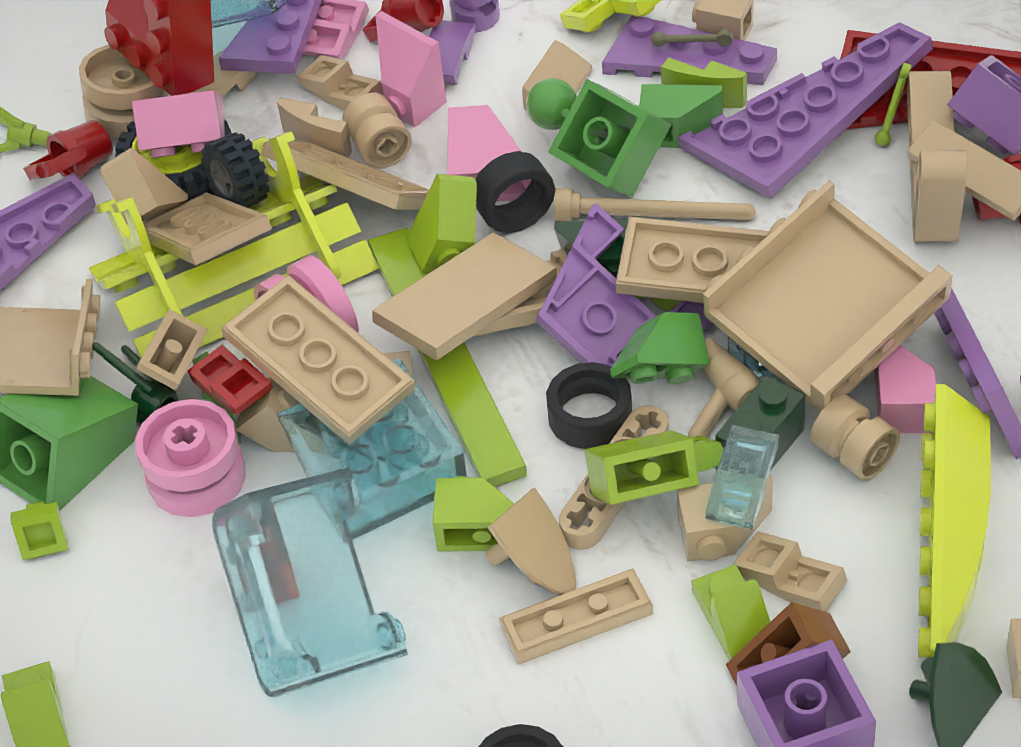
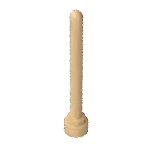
M556 188L554 196V221L559 222L572 221V218H580V214H588L595 203L609 215L751 220L756 214L755 207L747 203L581 197V193H573V189Z

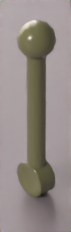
M722 29L718 34L665 35L657 31L652 34L650 40L656 47L663 46L665 43L717 42L721 46H729L733 40V33L728 29Z

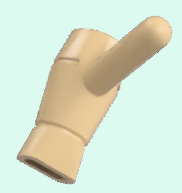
M712 338L705 340L710 364L703 369L716 390L689 430L688 437H695L696 435L707 437L726 406L729 405L736 411L760 383V380L750 368Z

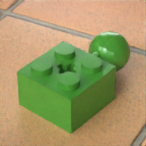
M557 78L544 79L531 88L526 100L528 115L537 126L546 130L560 129L548 150L550 154L603 186L630 197L634 196L672 125L611 89L589 79H586L578 96L567 82Z

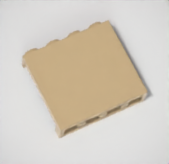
M831 180L818 191L812 190L807 193L796 211L787 219L780 218L770 228L766 238L756 247L750 246L746 248L738 257L736 265L726 274L715 276L708 283L703 293L705 317L787 386L804 393L805 401L819 413L835 397L850 393L950 299L953 275L940 265L929 273L834 199L835 183Z

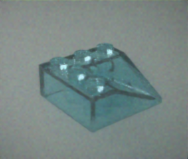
M400 357L392 361L413 378ZM416 381L415 390L350 445L301 403L277 413L278 420L325 514L344 544L434 501L436 478L467 477L463 450Z

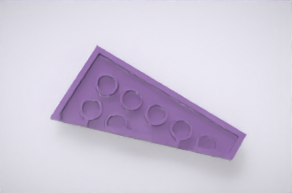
M75 173L0 210V291L95 207L96 203L93 194Z

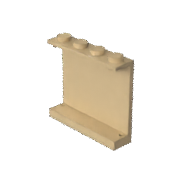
M86 279L85 286L81 288L82 304L80 310L0 307V393L79 396L82 379H90L91 359L94 356L92 345L94 339H97V327L101 313V296L93 295V279Z

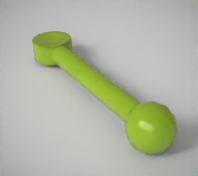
M903 62L882 129L875 135V142L879 146H886L891 141L889 131L911 64Z

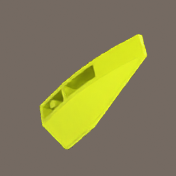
M936 384L934 403H925L924 431H930L931 433H922L921 461H923V469L929 470H921L920 498H929V508L921 507L920 536L929 537V547L920 546L919 575L928 576V586H920L918 616H928V628L919 627L918 657L927 659L934 657L936 643L956 642L973 599L982 563L991 496L990 417L946 384Z

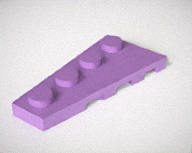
M263 0L218 58L221 70L296 74L322 0Z
M951 287L950 299L934 315L944 335H947L945 337L957 361L966 357V359L958 362L969 386L972 387L979 383V386L971 390L982 412L985 414L990 411L993 412L1015 458L1018 459L1021 457L1020 422Z

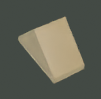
M133 148L128 149L101 166L100 173L115 201L118 202L133 197L142 221L149 220L188 200L186 192ZM122 211L121 214H122V216H123V218H124L126 224H128V223H127V220H126V217H125V214H124V212Z

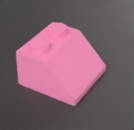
M214 90L132 101L139 151H150L151 158L176 155L175 148L191 146L192 153L202 152L205 145L225 136L223 95Z

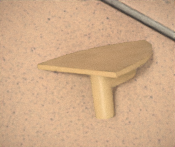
M534 487L487 527L498 543L487 549L486 556L488 561L494 566L510 558L526 574L532 584L538 583L549 591L562 595L576 589L575 570L570 550L558 522Z

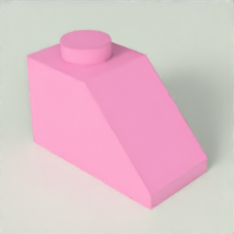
M900 345L874 369L877 414L896 428L899 433H931L930 431H924L925 403H934L936 388L935 369Z

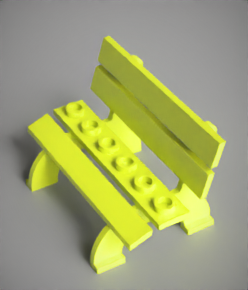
M292 131L268 139L275 155L278 172L271 166L266 157L261 156L264 142H267L266 136L251 141L253 143L252 148L258 150L260 153L259 159L261 162L264 161L266 166L264 172L269 176L267 184L270 187V191L267 193L268 197L249 207V209L267 215L271 227L292 219L289 212L294 209L297 210L301 222L168 279H165L163 274L178 267L175 260L179 259V257L150 244L133 197L118 202L115 199H109L95 205L97 213H107L126 252L89 267L91 276L101 288L109 289L113 287L115 293L139 284L136 277L149 272L154 282L152 286L114 301L128 332L165 317L169 309L182 315L181 309L317 251L319 259L332 271L341 285L379 269L366 239L332 253L329 245L362 231L348 202L314 216L312 210L329 203L327 195L338 190L335 185H323L320 179L311 175H306L302 178L298 177L296 165L287 143L295 140ZM122 211H123L124 214H125V217H126V220H127L128 225L126 224V222H125V220H124V218H123V216H122V214H121ZM254 287L185 316V318L208 329L199 348L223 337L221 327L255 301ZM157 329L132 339L140 358L145 353Z

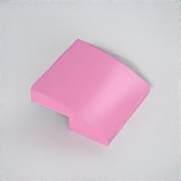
M322 0L303 54L315 57L325 55L342 59L352 47L369 13L367 3L359 0Z

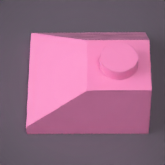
M380 11L376 14L383 95L396 111L398 118L415 128L447 102L439 42Z

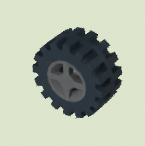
M234 132L205 145L201 152L203 155L201 164L205 167L203 172L205 177L208 178L209 188L214 190L215 196L249 208L268 197L267 193L270 191V187L267 184L269 176L264 172L266 166L264 161L261 162L259 159L260 153L257 149L254 150L252 148L253 143L249 139L245 140V135Z

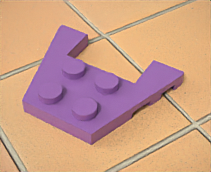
M597 203L591 207L536 318V322L578 362H596L612 367L636 329L655 318L656 315L636 296L617 294V279L596 260L624 231V228ZM681 301L671 311L675 313H699L703 332L715 326L705 317L704 303Z

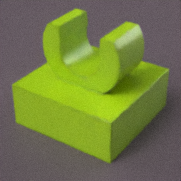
M45 500L27 504L26 509L11 512L10 522L23 560L69 550L68 537L57 502L46 504Z

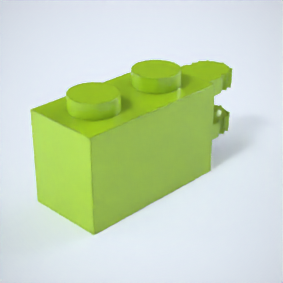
M673 430L585 449L591 495L612 505L699 485L698 472L720 466L721 462H724L723 459L726 451H724L720 442L713 439L710 441V438L702 435L688 437Z

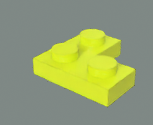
M579 0L559 15L564 28L581 30L584 33L599 29L603 25V21L614 13L630 14L634 17L648 15L655 9L654 6L662 0Z

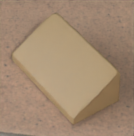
M554 40L522 87L524 109L527 110L526 100L531 88L544 79L557 78L563 80L577 93L592 71V64L565 44Z

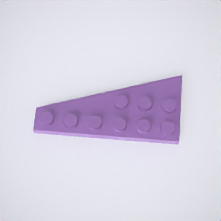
M899 22L858 43L857 51L838 60L833 56L822 62V69L807 77L801 73L748 100L746 108L728 118L724 114L710 120L711 126L695 135L689 131L679 136L680 148L771 199L898 81L903 62L911 64L912 68L933 49L931 37Z

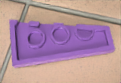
M631 15L602 61V74L616 75L617 69L634 70L636 77L652 78L653 72H661V66L668 58L703 70L712 60L746 72L747 84L764 85L777 61V48L733 38L729 46H721L717 42L665 43L663 46L656 47L651 43L650 39L652 34L657 31L665 35L714 33L654 20L648 17H634Z

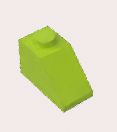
M436 174L406 237L422 272L434 271L475 244L477 182L474 177Z
M457 476L454 478H436L432 524L437 551H487V549L498 543L487 527L515 503L483 477L469 478Z

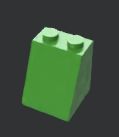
M90 376V379H82L79 396L9 393L0 397V483L31 503L44 500L46 504L57 502L59 511L62 510L134 442L138 403Z

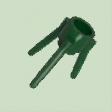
M98 342L93 343L92 349L136 385L132 391L131 400L138 403L136 419L138 423L142 424L154 411L178 401L175 390L140 372L147 379L145 380ZM123 345L121 352L137 367L141 358L127 345Z

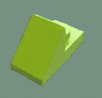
M736 564L691 580L692 593L729 661L770 623L759 584L755 579L745 581Z
M50 661L2 675L5 691L1 693L0 697L15 747H70L55 674Z

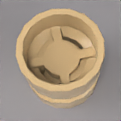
M379 93L363 94L351 101L344 110L342 121L347 122L349 136L370 166L375 168L392 166L402 160L409 152L412 143L411 134L398 118L396 111L384 95Z
M842 394L830 401L820 412L813 424L810 440L830 457H840L841 464L860 479L869 480L881 472L892 459L900 442V433L879 416L870 420V412L865 406L849 395Z

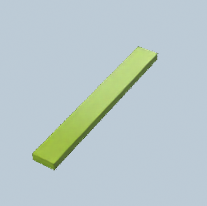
M407 227L368 239V245L392 297L430 273L422 272L406 239L409 233ZM465 342L437 361L417 349L477 476L483 477L494 487L527 476L526 464Z

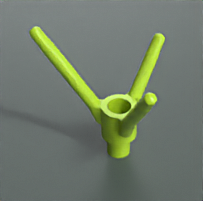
M0 106V123L8 126L7 141L0 144V153L20 149L22 145L32 147L33 144L47 147V137L51 135V132L37 129L36 124L24 122Z

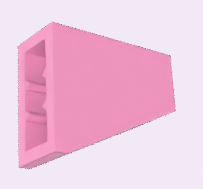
M488 105L448 108L447 175L474 177L476 179L478 173L491 160L505 153L521 151ZM531 179L521 180L512 184L501 193L496 202L517 199L526 191Z

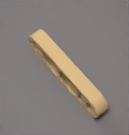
M655 406L639 407L628 416L609 444L641 437V429L647 430L643 436L669 431L668 416L662 409ZM588 474L559 516V525L567 545L576 550L589 549L595 546L627 502L610 505L592 496ZM587 510L590 512L588 515L589 527L582 525L587 518ZM572 525L578 526V530L573 529Z

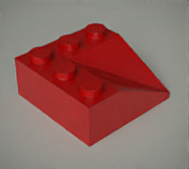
M211 0L108 1L105 9L107 27L104 30L107 43L112 49L117 50L127 58L134 68L140 69L158 88H162L170 96L189 94L215 82Z

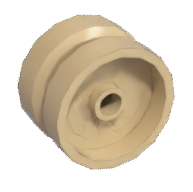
M109 44L94 49L83 58L79 66L86 122L95 120L100 123L109 137L119 138L122 131L128 132L127 126L132 121L135 122L132 101L169 96L166 91L158 88L140 69L134 68L127 58L117 50L112 49Z

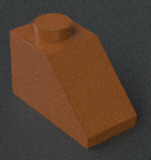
M791 602L727 662L726 666L737 686L738 671L831 639L842 659L851 651L830 613Z

